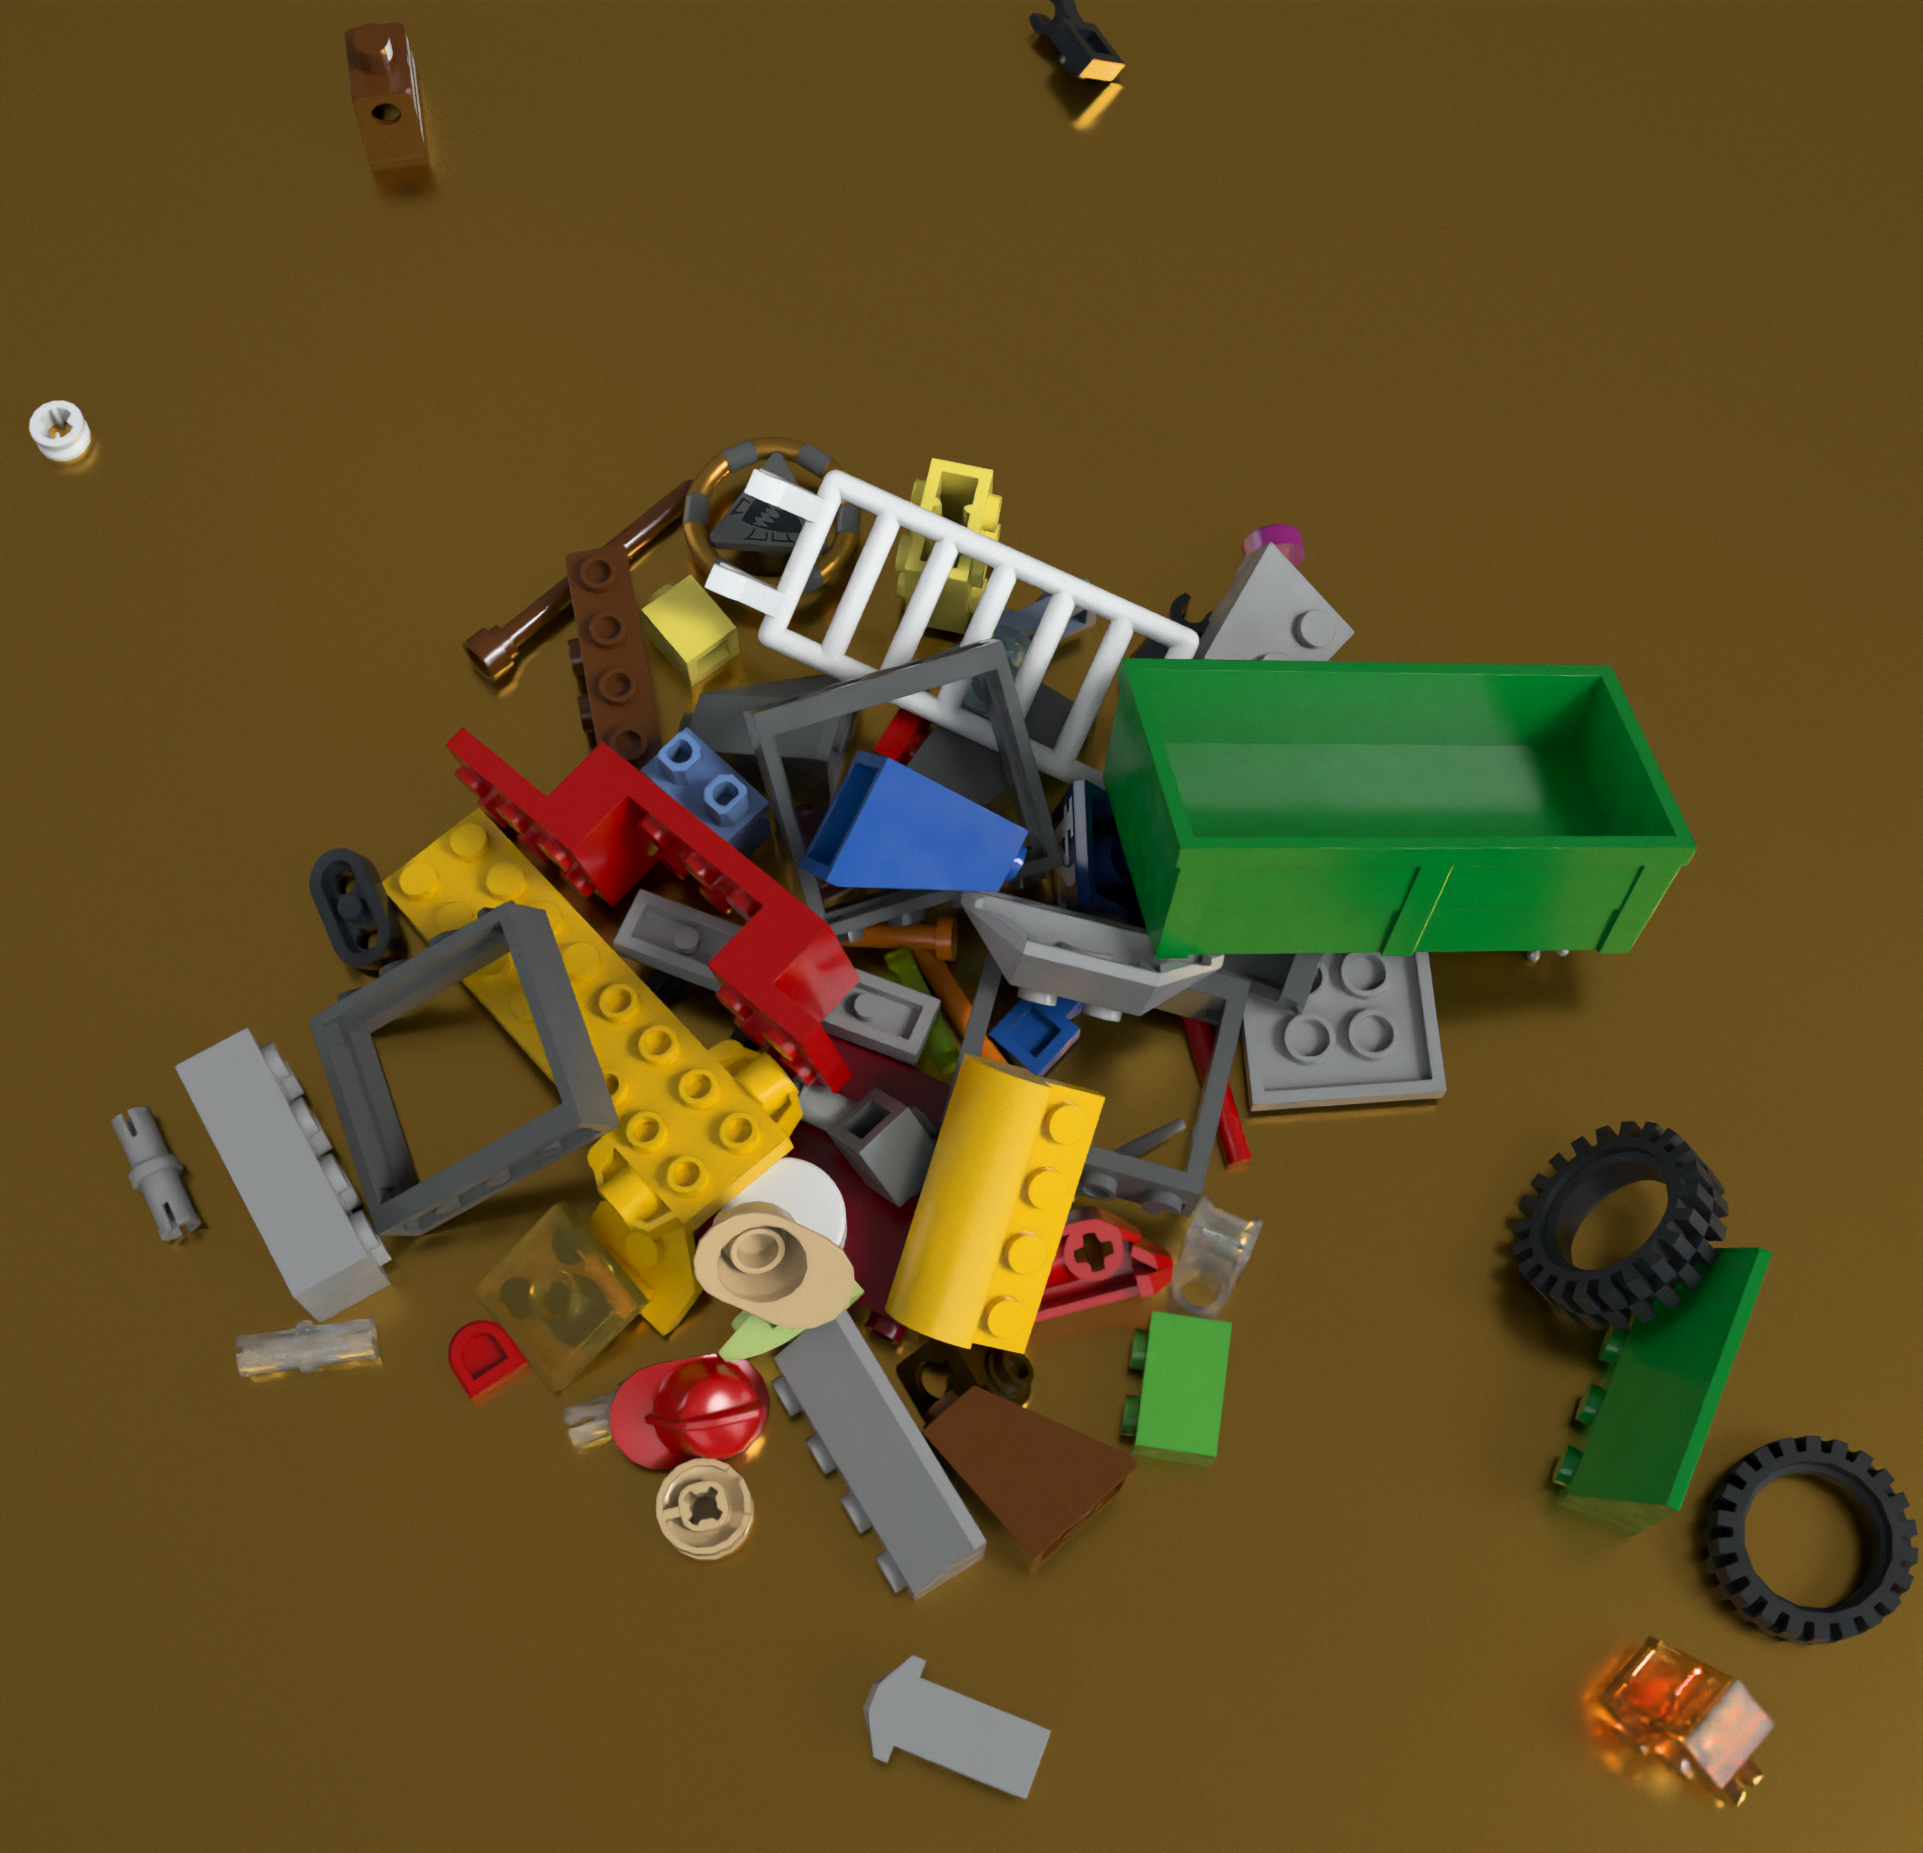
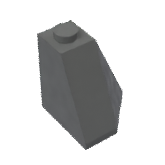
M827 674L700 693L694 714L684 713L678 733L688 727L752 787L758 791L766 792L743 711L842 681ZM860 710L775 735L794 800L829 808L837 790Z

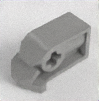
M914 1655L873 1682L862 1710L874 1758L888 1763L893 1748L898 1747L905 1752L1023 1800L1027 1799L1051 1730L920 1678L926 1660Z

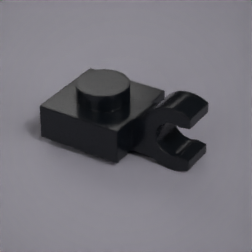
M1050 0L1055 7V15L1052 21L1043 14L1032 13L1029 16V22L1033 30L1038 34L1050 37L1061 52L1059 56L1061 64L1075 77L1112 82L1125 66V63L1097 26L1093 23L1084 22L1077 11L1074 0Z

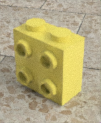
M932 458L927 480H915L910 502L995 541H999L1001 524H998L1002 496L992 494L993 470ZM911 530L910 535L902 534L895 564V571L900 572L896 588V598L905 599V611L935 544V541ZM958 553L926 627L965 634L970 613L974 614L988 583V578H985L988 565Z

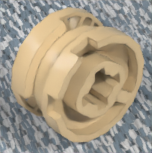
M692 1459L677 1466L663 1480L656 1497V1518L666 1539L681 1554L696 1560H717L733 1553L747 1539L754 1521V1502L744 1478L729 1464L716 1459Z

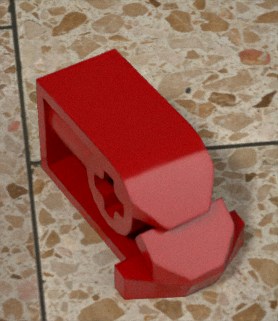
M1095 1206L1070 1210L1034 1323L1138 1295L1141 1298L1155 1295L1171 1282L1173 1261L1170 1252L1152 1241L1141 1237L1140 1230L1107 1210ZM1095 1232L1099 1242H1103L1100 1244L1101 1255L1089 1258L1086 1250L1082 1248L1084 1244L1083 1235Z

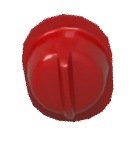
M710 1353L660 1362L637 1370L620 1385L611 1403L609 1426L617 1447L631 1461L649 1469H675L677 1466L692 1459L705 1458L720 1461L745 1451L759 1437L768 1417L769 1394L763 1376L750 1361L745 1359L725 1362L719 1353Z

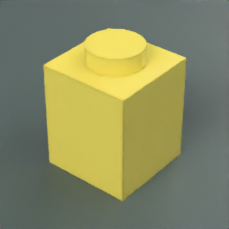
M691 574L676 585L669 583L659 588L649 598L647 605L641 609L647 636L691 688L740 653L736 626Z

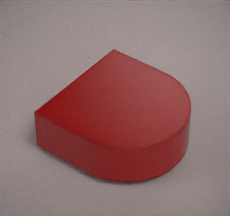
M476 1320L467 1323L454 1334L449 1344L448 1362L450 1368L473 1403L530 1367L509 1332L494 1321Z

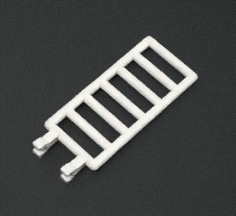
M760 468V470L754 469L744 493L806 519L785 570L776 588L738 568L720 562V565L717 563L713 565L704 586L713 592L765 613L758 631V639L765 647L843 682L912 660L958 553L964 554L994 569L959 647L991 639L1017 579L1052 594L1014 679L1024 719L1075 606L1110 620L1108 629L1054 748L1051 749L1030 739L1039 771L1069 785L1073 781L1086 779L1105 791L1102 779L1103 772L1076 759L1133 633L1136 632L1169 647L1164 659H1193L1199 645V636L1188 627L841 470H831L826 473L816 494L763 468ZM844 500L877 515L824 640L820 644L787 629L841 501ZM902 526L935 541V544L881 668L877 670L846 656L845 653L899 528ZM973 677L942 685L938 696L922 691L888 701L895 706L999 752L991 721L961 708Z

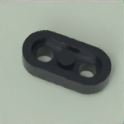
M336 848L324 853L315 862L311 870L309 887L336 954L343 962L364 970L383 968L397 955L401 946L402 931L375 865L364 855L345 848ZM354 875L355 886L346 894V881ZM377 929V941L375 945L369 949L368 937L374 930Z

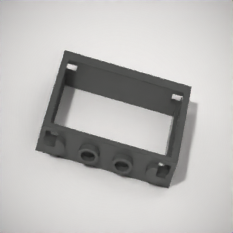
M985 639L743 711L796 897L830 925L839 942L848 941L851 943L865 937L864 927L886 920L891 928L921 921L927 917L925 908L947 901L952 909L962 908L958 897L959 891L889 888L824 908L815 876L799 868L807 852V847L775 739L777 734L978 675L1020 827L1029 831L1024 840L1027 853L1023 865L1013 880L1010 882L1004 881L1003 884L1009 883L1012 890L1031 887L1033 882L1047 878L1045 871L1063 866L1003 640Z
M512 900L501 904L495 909L483 907L477 913L478 919L459 930L446 931L434 936L427 943L428 949L411 959L395 961L384 966L379 971V978L362 988L350 989L337 994L339 1002L308 1019L377 1235L421 1236L621 1126L545 910L518 905ZM511 952L562 1104L419 1183L370 1034Z
M989 950L987 951L935 1145L964 1053L980 1057L1002 976V971ZM1213 972L1154 1007L1155 1009L1217 1025L1184 1171L1090 1145L1077 1186V1191L1080 1194L1101 1201L1113 1200L1116 1197L1141 1204V1208L1145 1212L1156 1217L1160 1210L1190 1218L1203 1193L1251 981Z

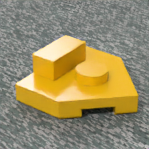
M602 1200L584 1226L590 1233L592 1249L586 1259L588 1264L581 1274L588 1275L601 1284L609 1297L611 1309L624 1322L641 1314L664 1336L679 1325L704 1290L695 1276L693 1256L696 1247L693 1232L689 1235L682 1227L658 1238L651 1239L636 1230H631L608 1201Z

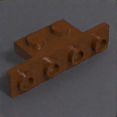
M615 545L570 553L566 555L565 563L578 638L567 641L574 677L585 675L588 694L577 696L584 733L595 731L597 746L603 741L641 772V769L662 749V742L627 550L624 545Z

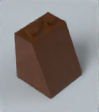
M975 1385L961 1397L954 1389L949 1391L923 1416L927 1423L923 1427L922 1436L956 1492L1028 1574H1031L1128 1486L1138 1466L1129 1454Z

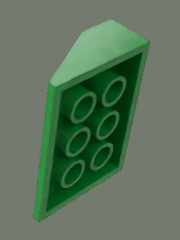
M1761 1247L1714 1248L1719 1255L1712 1267L1696 1262L1693 1266L1695 1271L1703 1278L1694 1290L1683 1281H1680L1673 1288L1682 1300L1680 1303L1669 1310L1658 1298L1652 1302L1656 1318L1642 1323L1630 1310V1328L1616 1330L1612 1325L1610 1326L1598 1355L1599 1360L1607 1363L1599 1386L1592 1383L1588 1385L1576 1412L1575 1420L1584 1424L1576 1448L1568 1444L1565 1446L1553 1473L1552 1482L1561 1486L1554 1505L1629 1538L1680 1512L1773 1255L1772 1252Z

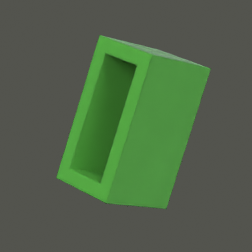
M1152 1311L1147 1323V1329H1134L1129 1368L1141 1370L1138 1396L1126 1394L1121 1425V1435L1133 1436L1131 1455L1203 1466L1212 1465L1217 1457L1232 1322Z

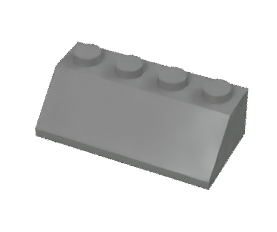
M846 1309L834 1320L816 1328L805 1330L774 1357L775 1366L780 1375L770 1382L775 1393L790 1417L800 1411L803 1413L815 1433L805 1439L810 1452L825 1475L834 1469L837 1470L849 1490L847 1494L839 1499L858 1532L861 1534L871 1527L884 1551L874 1558L895 1593L906 1587L913 1600L916 1601L984 1558L987 1541Z

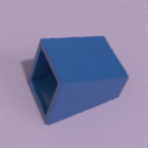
M858 750L799 868L837 887L999 892L1003 882L1013 880L1023 865L1027 848L1022 844L1029 831L889 757Z

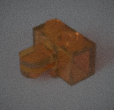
M1649 1636L1597 1696L1616 1720L1611 1725V1730L1628 1748L1640 1756H1644L1649 1750L1654 1752L1656 1757L1679 1778L1688 1781L1693 1775L1706 1791L1732 1808H1737L1746 1798L1744 1790L1735 1779L1747 1786L1755 1787L1764 1776L1749 1756L1775 1726L1738 1679L1652 1636Z

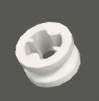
M64 400L45 403L35 410L30 418L29 430L31 436L37 443L40 452L51 460L69 461L77 458L86 450L90 443L91 432L88 424L84 420L80 409L73 403ZM64 422H67L71 431L63 437L57 432L53 439L49 429L57 423L61 428H64Z

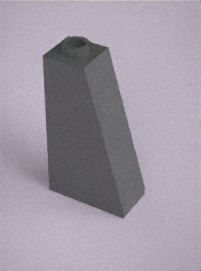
M1008 661L1014 680L1019 667ZM976 675L973 677L961 708L990 720L979 676ZM1041 682L1024 721L1029 739L1053 749L1074 702ZM1097 717L1094 719L1078 756L1084 753L1094 740ZM937 725L906 766L999 816L1013 806L1000 753L942 726ZM1038 770L1041 784L1052 777Z

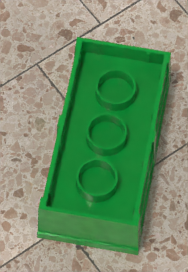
M1121 658L1117 677L1120 693L1102 779L1155 959L1188 958L1192 954L1380 952L1381 956H1413L1414 952L1597 950L1599 954L1629 953L1680 868L1688 865L1698 849L1611 665Z

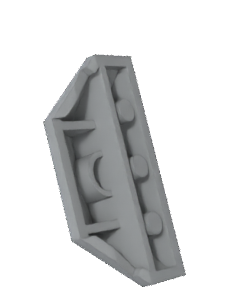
M959 891L958 893L962 907L1008 983L1019 987L1018 997L1031 1002L1056 1006L1059 996L1083 1002L1082 1012L1087 1015L1108 1021L1120 1022L1122 1012L1141 1016L1222 968L1225 954H1192L1188 958L1155 959L1146 928L1001 892Z

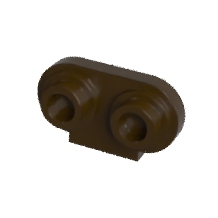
M931 1338L896 1366V1372L922 1418L940 1399L929 1394L923 1385L921 1372L923 1365L927 1361L934 1362L937 1365L948 1362L953 1374L946 1379L947 1388L945 1394L954 1389L961 1397L975 1385L1020 1406L1024 1405L1030 1398L1031 1382L1034 1377L1033 1367L1024 1354L972 1343L971 1349H967Z

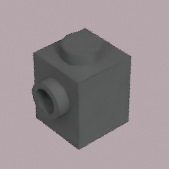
M874 1087L827 1131V1134L864 1183L900 1208L910 1197L922 1191L936 1146L932 1140L938 1135V1131L927 1116L913 1105L908 1107Z

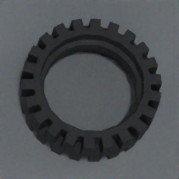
M1805 1435L1799 1438L1789 1437L1759 1447L1744 1456L1728 1470L1727 1474L1718 1481L1713 1489V1499L1706 1505L1703 1518L1707 1519L1708 1522L1707 1527L1702 1531V1546L1708 1547L1710 1556L1705 1559L1708 1573H1715L1720 1582L1715 1588L1723 1600L1730 1599L1734 1603L1736 1608L1733 1612L1744 1622H1754L1758 1625L1756 1630L1769 1637L1779 1636L1783 1638L1784 1642L1794 1644L1807 1643L1811 1645L1834 1643L1850 1639L1883 1622L1882 1619L1893 1613L1902 1602L1899 1599L1900 1595L1908 1591L1914 1576L1909 1574L1910 1567L1918 1562L1919 1548L1911 1547V1538L1918 1535L1915 1519L1907 1520L1904 1509L1909 1507L1910 1504L1904 1492L1895 1494L1890 1486L1895 1479L1885 1468L1876 1470L1871 1465L1874 1460L1873 1457L1862 1450L1856 1452L1848 1450V1443L1837 1439L1822 1441L1821 1436ZM1793 1473L1821 1476L1844 1488L1862 1508L1873 1535V1562L1863 1585L1845 1602L1827 1608L1798 1606L1773 1593L1754 1571L1745 1547V1518L1755 1495L1773 1479Z

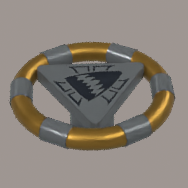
M762 437L751 440L747 439L722 450L699 471L685 497L682 526L686 543L696 563L709 576L715 563L720 565V562H724L740 569L723 557H720L715 549L756 551L767 558H781L792 553L806 519L759 500L743 491L710 533L709 540L706 531L709 498L716 486L728 474L760 460H767L761 468L798 485L785 460L797 463L821 479L831 470H841L843 472L845 470L832 456L812 444L791 438ZM844 500L841 501L836 516L835 538L829 548L828 541L825 539L819 555L822 557L815 562L801 595L823 586L846 564L859 539L860 507ZM751 575L776 588L781 577Z

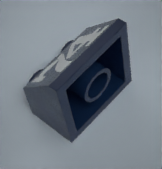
M1086 779L1073 781L1052 813V824L1063 866L1054 868L1055 898L1051 905L1146 928L1107 792Z

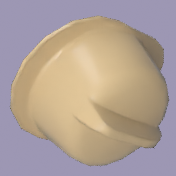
M755 1201L740 1204L727 1212L719 1211L713 1220V1226L699 1240L693 1256L695 1276L707 1293L722 1302L734 1305L771 1324L789 1329L816 1328L834 1320L849 1305L855 1289L854 1269L844 1250L827 1237L796 1223L789 1212L773 1203Z

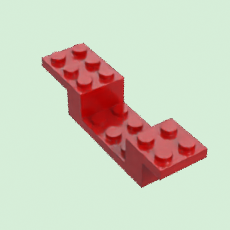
M464 727L445 744L460 765L454 772V775L479 799L476 802L479 808L502 829L509 824L520 833L517 839L539 861L545 864L551 859L561 868L559 871L560 876L583 898L587 899L594 892L613 908L659 860L682 880L689 873L703 884L699 888L701 894L718 911L727 916L734 909L747 920L738 933L707 964L722 986L715 995L736 1016L733 1020L734 1023L761 1048L769 1042L783 1055L779 1060L786 1069L808 1087L817 1080L835 1095L853 1076L820 1023L861 979L832 928L820 916L603 741L548 796L543 794Z

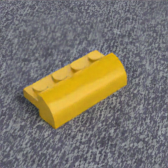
M964 1053L886 1303L885 1311L893 1319L923 1335L962 1348L971 1349L972 1343L1020 1354L1025 1353L1105 1097L1095 1090L1034 1075L1026 1068Z

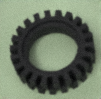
M1635 1121L1621 1122L1619 1136L1609 1125L1595 1129L1597 1145L1592 1146L1583 1136L1571 1142L1576 1156L1568 1162L1558 1152L1548 1161L1557 1173L1551 1179L1538 1173L1530 1184L1540 1194L1539 1198L1523 1196L1518 1207L1528 1218L1516 1220L1513 1225L1512 1233L1520 1240V1242L1512 1245L1514 1256L1521 1262L1518 1265L1519 1270L1560 1314H1563L1569 1321L1579 1326L1584 1321L1590 1329L1604 1330L1606 1321H1608L1616 1330L1630 1328V1310L1642 1323L1656 1318L1652 1302L1658 1298L1670 1310L1682 1301L1673 1290L1680 1281H1683L1694 1290L1703 1280L1693 1268L1694 1264L1699 1262L1712 1267L1719 1254L1707 1241L1725 1240L1727 1227L1718 1218L1729 1216L1728 1203L1721 1197L1725 1193L1721 1182L1689 1144L1670 1128L1664 1131L1658 1123L1646 1121L1643 1129ZM1642 1180H1654L1666 1184L1668 1196L1666 1211L1658 1227L1643 1245L1628 1257L1609 1267L1597 1270H1583L1573 1265L1571 1252L1573 1239L1581 1223L1597 1204L1609 1194L1631 1183Z

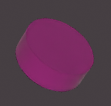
M1274 524L1259 528L1249 534L1241 545L1244 558L1271 541L1294 567L1301 564L1306 555L1300 531L1295 527L1285 524Z

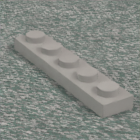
M640 889L613 941L615 952L620 956L717 992L722 986L707 964L743 926ZM855 968L861 980L820 1024L828 1034L916 1066L940 1012L941 1000Z

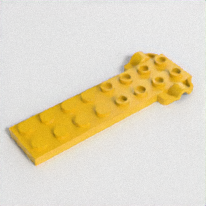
M479 807L382 882L390 902L427 943L438 934L459 930L478 919L477 913L483 907L495 909L501 904L512 900L518 905L546 911L621 1125L602 1136L591 1147L587 1155L588 1164L595 1175L598 1187L596 1189L604 1200L608 1201L631 1230H636L651 1239H655L683 1227L690 1235L794 1148L789 1137L804 1114L798 1097L799 1091L779 1064L767 1053L761 1054L745 1048L740 1042L733 1039L721 1041L707 1050ZM511 952L461 980L556 1085Z

